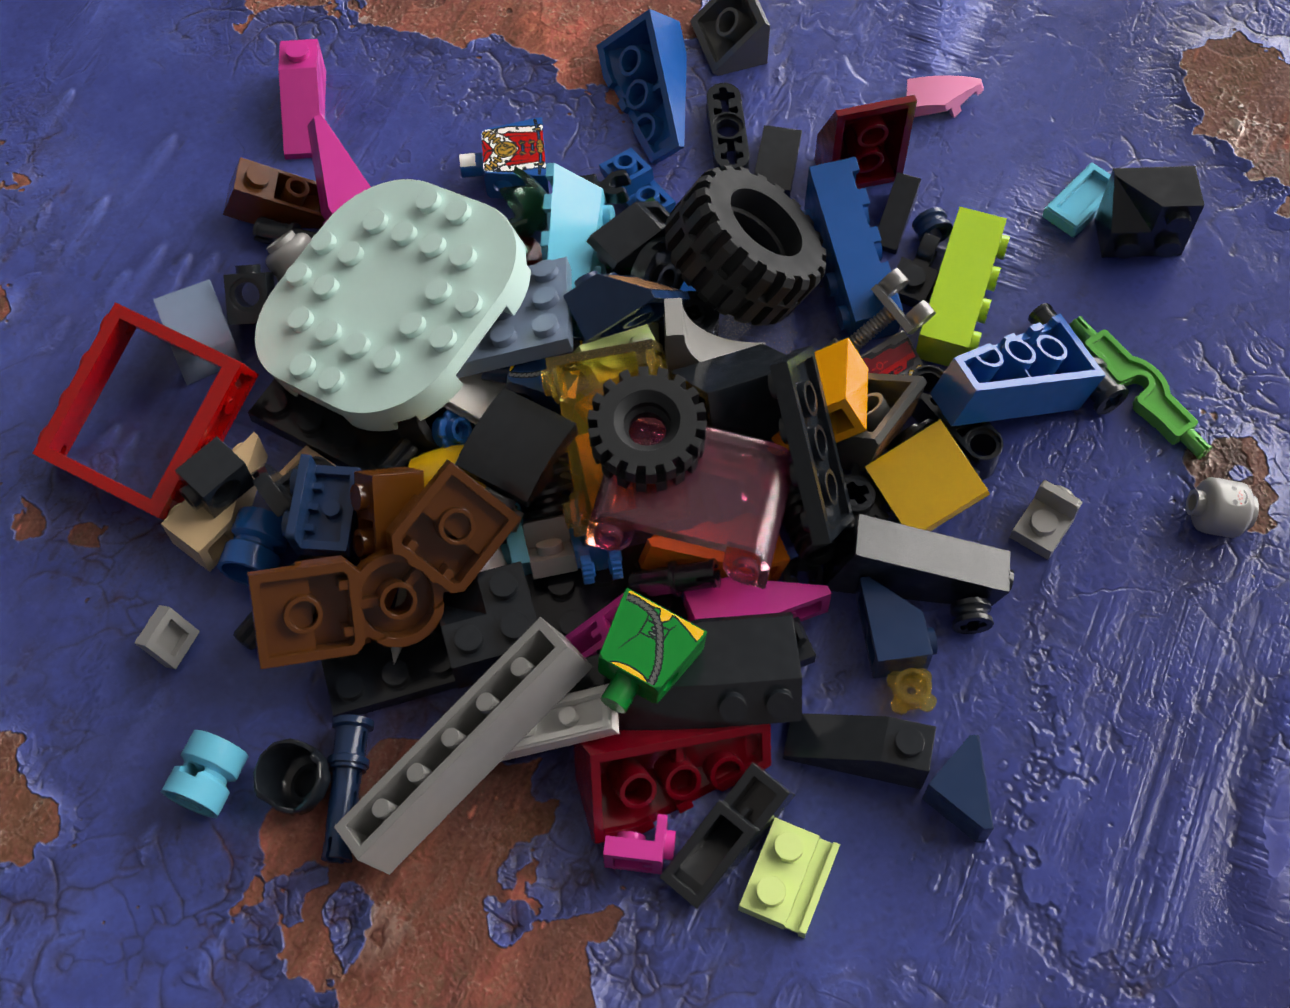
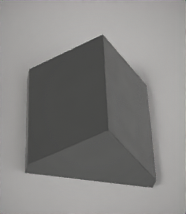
M710 0L690 20L713 74L720 76L768 63L770 24L758 0Z

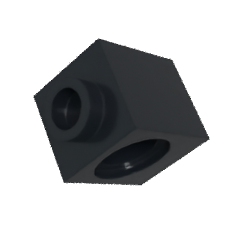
M260 264L235 266L236 274L223 275L228 325L257 323L264 303L275 288L273 272H261ZM248 282L254 284L259 290V300L255 305L245 302L242 296V289Z
M217 436L175 470L183 484V487L179 489L182 497L196 511L203 507L214 518L254 486L253 478L246 463Z

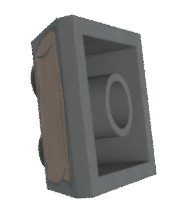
M868 373L867 431L836 443L842 469L851 470L853 464L857 463L860 467V472H867L865 466L883 454L915 412L927 384L923 376Z

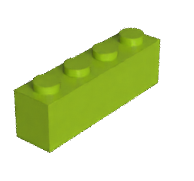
M959 206L929 305L936 314L922 325L916 352L920 359L949 366L954 357L978 348L982 332L974 331L976 322L985 324L992 300L984 298L986 290L994 292L1001 268L993 266L995 258L1003 260L1010 236L1003 235V230L1007 218Z

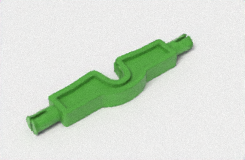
M1078 316L1077 319L1075 318L1069 324L1092 357L1102 358L1106 362L1107 372L1118 385L1123 384L1127 387L1132 384H1139L1144 388V391L1136 396L1132 403L1133 410L1156 428L1170 444L1175 445L1181 441L1198 460L1209 453L1212 446L1194 430L1198 424L1197 419L1170 394L1168 382L1156 367L1141 358L1132 356L1106 329L1097 333L1082 316Z

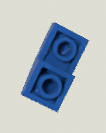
M632 148L599 164V169L604 178L617 170L627 171L631 179V185L621 186L625 188L629 196V201L622 204L625 209L634 202L646 201L651 197L663 205L669 214L675 208L676 202L654 180L653 169Z

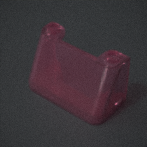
M655 418L638 419L632 423L629 429L631 439L635 443L644 446L655 445L661 442L666 434L664 424ZM706 427L703 457H698V467L692 474L688 470L685 471V481L677 486L671 479L667 481V490L657 492L656 484H647V493L636 492V483L629 482L627 489L617 485V476L613 475L608 479L603 474L588 523L585 544L605 550H622L630 545L635 530L723 551L725 552L723 567L729 577L741 584L765 589L792 485L790 477L791 453L786 447L775 443Z

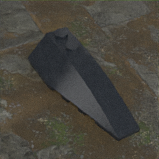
M792 613L702 618L690 621L692 624L707 631L704 649L657 704L636 695L626 713H618L619 730L703 729L802 721V673ZM601 649L597 650L596 655L586 657L593 668L568 693L610 683V679L598 672V658Z

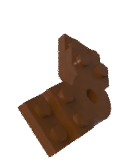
M447 459L419 495L414 494L386 529L388 549L369 555L357 567L342 555L296 561L294 566L247 572L260 669L356 655L365 645L367 637L387 647H406L422 641L433 632L444 613V592H464L522 517ZM397 587L406 589V599L401 605L397 607L385 606V597L390 590Z

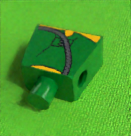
M627 588L622 596L598 658V672L611 680L600 698L601 701L610 709L621 714L626 713L636 695L657 704L704 649L707 631Z

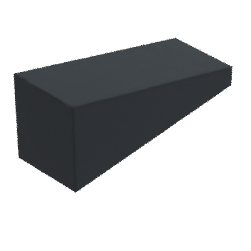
M897 172L878 227L882 240V251L896 255L917 200L921 178Z

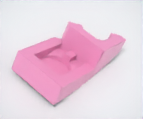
M927 76L907 79V96L915 95L917 99L914 117L949 110L951 116L955 118L962 111L960 106L972 94H981L984 88L981 79L965 76Z

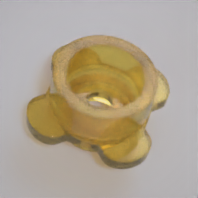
M908 668L901 672L892 671L888 675L886 683L892 689L893 700L891 708L895 713L905 715L909 710L917 709L930 712L935 708L937 699L931 694L932 675L928 670L924 668ZM913 688L915 689L916 693L914 695H910L907 692V689Z

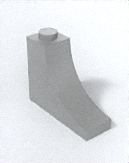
M682 298L664 299L665 369H668L669 380H671L670 371L762 343L766 345L765 342L754 343L729 340L706 332L687 316L682 305Z

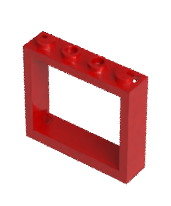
M115 302L110 312L103 318L100 330L90 349L82 356L79 369L69 387L61 394L58 407L51 420L40 432L38 443L32 454L159 519L165 520L169 511L175 505L185 500L179 492L183 484L175 470L216 436L222 442L224 441L259 374L244 363ZM136 328L221 368L151 498L67 456Z

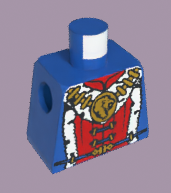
M542 117L484 129L481 132L482 152L459 154L462 178L484 176L487 196L490 198L544 201V194H549V185L546 178L547 162Z

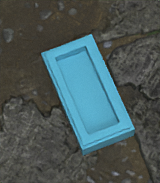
M1091 162L1044 208L1042 217L1074 238L1095 218L1111 174Z

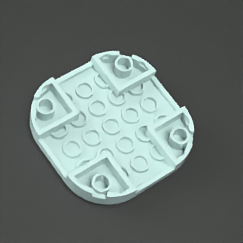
M401 179L373 186L348 200L330 216L272 290L262 307L256 325L255 347L258 358L264 368L289 393L294 396L300 394L344 416L353 426L369 431L398 429L397 422L411 419L415 415L422 421L442 408L461 389L463 383L456 374L500 314L506 312L514 316L521 306L528 290L531 270L526 262L527 248L508 219L500 211L487 204L421 180Z

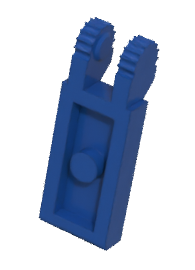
M611 518L568 525L577 569L581 568L584 585L595 583V571L607 568L613 580L623 578L621 547Z

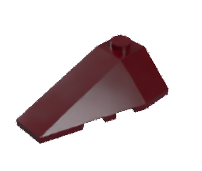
M771 724L703 729L619 730L617 735L574 744L575 776L592 841L595 844L605 842L606 835L617 837L618 832L621 831L643 834L655 827L653 822L657 821L658 814L668 815L676 810L681 814L694 807L692 802L716 789L725 791L734 786L752 762L758 764L763 769L770 767Z

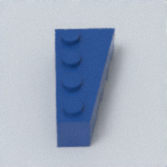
M856 157L810 166L804 210H802L805 215L810 216L814 222L813 227L815 231L820 232L823 239L822 247L826 249L827 255L826 269L823 277L825 292L828 297H834L837 305L835 313L838 326L841 330L846 329L849 338L858 329L860 330V327H863L869 319H873V316H876L884 307L871 288L891 272L888 261L880 263L882 260V240L878 227L869 228L870 219L867 206L870 205L866 188L857 189L855 183L856 174L860 171ZM896 293L891 298L903 312L899 295ZM897 320L891 321L887 327L885 326L881 332H878L877 335L875 334V337H872L871 340L895 335L899 332L900 324Z
M1060 313L1051 317L1049 322L1044 325L1039 322L1029 326L1025 333L1017 336L1012 333L1003 337L1000 343L996 345L988 343L954 357L930 392V395L951 426L1078 410L1106 374Z

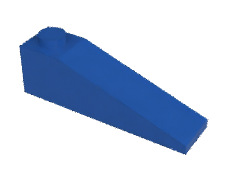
M648 9L596 46L604 81L617 94L619 98L617 104L622 112L628 114L634 124L633 132L650 162L658 164L684 148L687 52L680 21Z

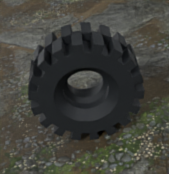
M648 366L638 367V376L631 377L628 369L620 372L618 384H615L611 379L607 380L603 384V396L596 392L592 399L593 410L588 412L589 440L593 458L597 465L601 463L602 473L608 479L613 475L617 476V485L627 489L629 482L636 483V492L647 493V484H656V490L659 492L667 490L668 480L672 479L677 486L685 481L686 470L691 474L698 467V457L702 458L705 450L706 410L704 403H699V393L694 386L686 390V379L677 374L673 381L669 380L668 369L658 367L657 375H649ZM641 418H655L664 424L666 434L663 440L655 445H639L629 435L630 426Z

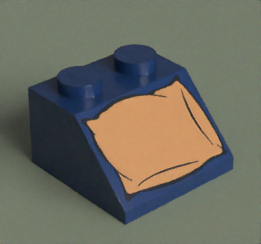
M592 271L579 277L574 282L576 287L563 295L585 341H595L645 324L649 326L664 316V299L682 298V305L691 300L688 293L683 290L636 276L617 275L616 272L598 274L597 271Z

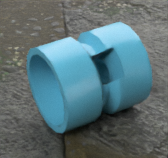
M194 730L180 755L185 763L180 766H174L161 793L186 809L203 816L217 818L230 794L226 784L236 782L249 756L240 747L224 738L206 731Z

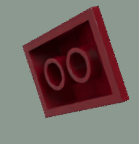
M915 95L835 110L817 134L814 158L816 165L856 157L860 169L859 173L856 174L855 183L857 189L894 182L897 172L903 173L917 104Z

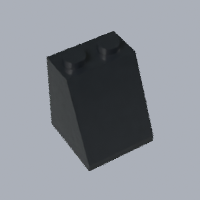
M763 343L670 371L672 381L677 374L686 379V390L694 386L699 393V403H704L706 410L705 421H707L705 450L703 457H698V462L720 477L730 474L779 432V419L782 416L778 399H774L770 394L768 374L771 372L769 365L784 357L785 354Z

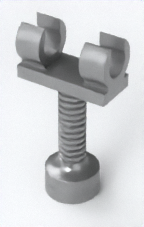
M894 269L871 288L884 307L876 316H873V319H869L863 327H860V330L858 329L857 332L850 336L849 339L857 351L859 348H862V345L864 346L865 343H868L872 337L874 338L875 334L877 335L885 326L887 327L891 321L897 320L906 333L912 335L936 314L928 302L923 300L905 315L891 297L903 289L909 282L900 269ZM834 338L825 347L832 345L836 342H839V340Z

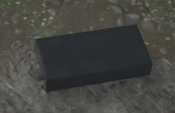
M764 125L754 174L759 173L766 177L767 181L771 184H777L785 190L784 193L790 198L802 130Z

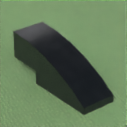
M752 762L725 799L719 800L661 874L660 878L696 909H699L770 828L774 818H778L795 794L761 766Z

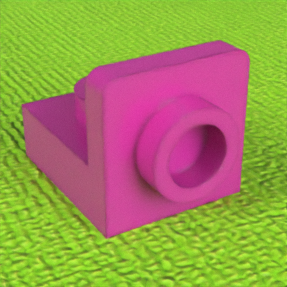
M658 814L655 841H648L645 835L631 831L618 832L617 837L606 835L603 851L605 868L662 874L664 859L673 860L676 831L668 830V815Z

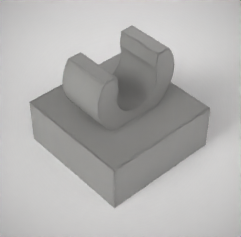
M159 605L141 634L135 640V644L163 666L177 669L200 631L172 608Z

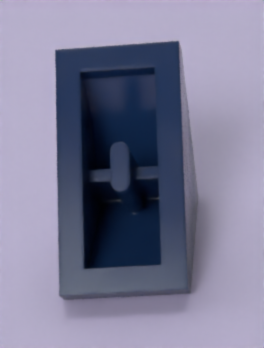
M969 735L928 784L922 799L973 841L986 842L994 826L979 735Z

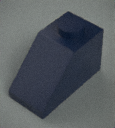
M860 577L855 597L873 679L927 672L932 656L937 654L938 646L935 630L933 627L927 628L923 611L871 577Z

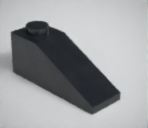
M802 713V721L790 722L782 759L922 789L930 771L936 726L889 716Z

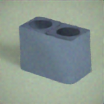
M210 280L153 299L162 325L242 362ZM170 345L187 385L215 374L221 369Z

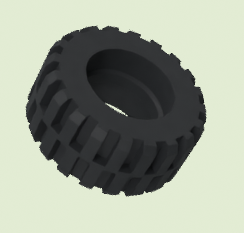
M730 165L716 167L704 172L670 212L665 225L667 251L672 252L670 260L675 269L681 271V278L688 287L692 286L698 292L697 296L705 303L709 301L716 307V311L724 316L732 315L735 321L741 323L751 322L755 326L776 324L785 317H788L820 283L826 269V249L822 247L823 239L820 232L815 231L813 227L814 222L810 216L803 213L800 209L801 205L794 198L791 200L784 193V189L777 184H771L767 181L766 177L759 173L752 174L749 172V169L743 167L733 168Z

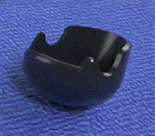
M288 738L273 742L260 754L253 771L254 792L259 799L265 801L282 814L294 816L311 812L325 797L331 781L327 759L318 749L297 739Z

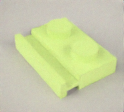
M775 817L738 910L783 930L784 928L797 933L798 936L805 938L840 844L823 840L817 834Z

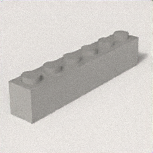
M539 617L334 826L358 861L390 875L593 668L564 635L542 617Z

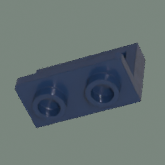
M301 454L298 469H293L290 477V492L293 496L290 510L284 512L281 523L282 535L286 538L296 555L326 557L342 555L344 558H350L353 533L357 521L356 511L353 509L350 500V489L354 484V472L362 471L361 468L317 465L311 455Z

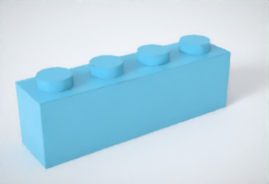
M547 163L546 178L550 181L552 194H544L543 210L547 213L548 231H541L540 246L542 249V259L554 260L567 257L572 270V289L576 287L574 282L589 272L597 271L598 274H606L604 264L596 256L597 252L586 241L592 233L615 217V210L613 205L607 204L603 188L556 163ZM572 315L573 337H583Z

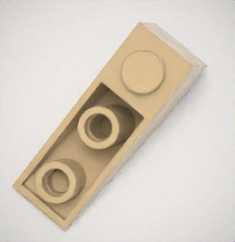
M255 432L244 442L237 444L232 449L246 463L250 474L266 463L268 458L259 435ZM253 486L216 518L203 507L196 511L184 500L169 511L167 518L161 525L174 545L210 572L218 564L226 542L234 537L231 529L239 509L244 506H252L257 489Z

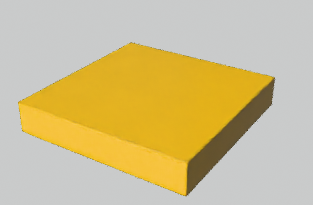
M941 419L865 466L900 523L927 531H932L990 495L987 487Z

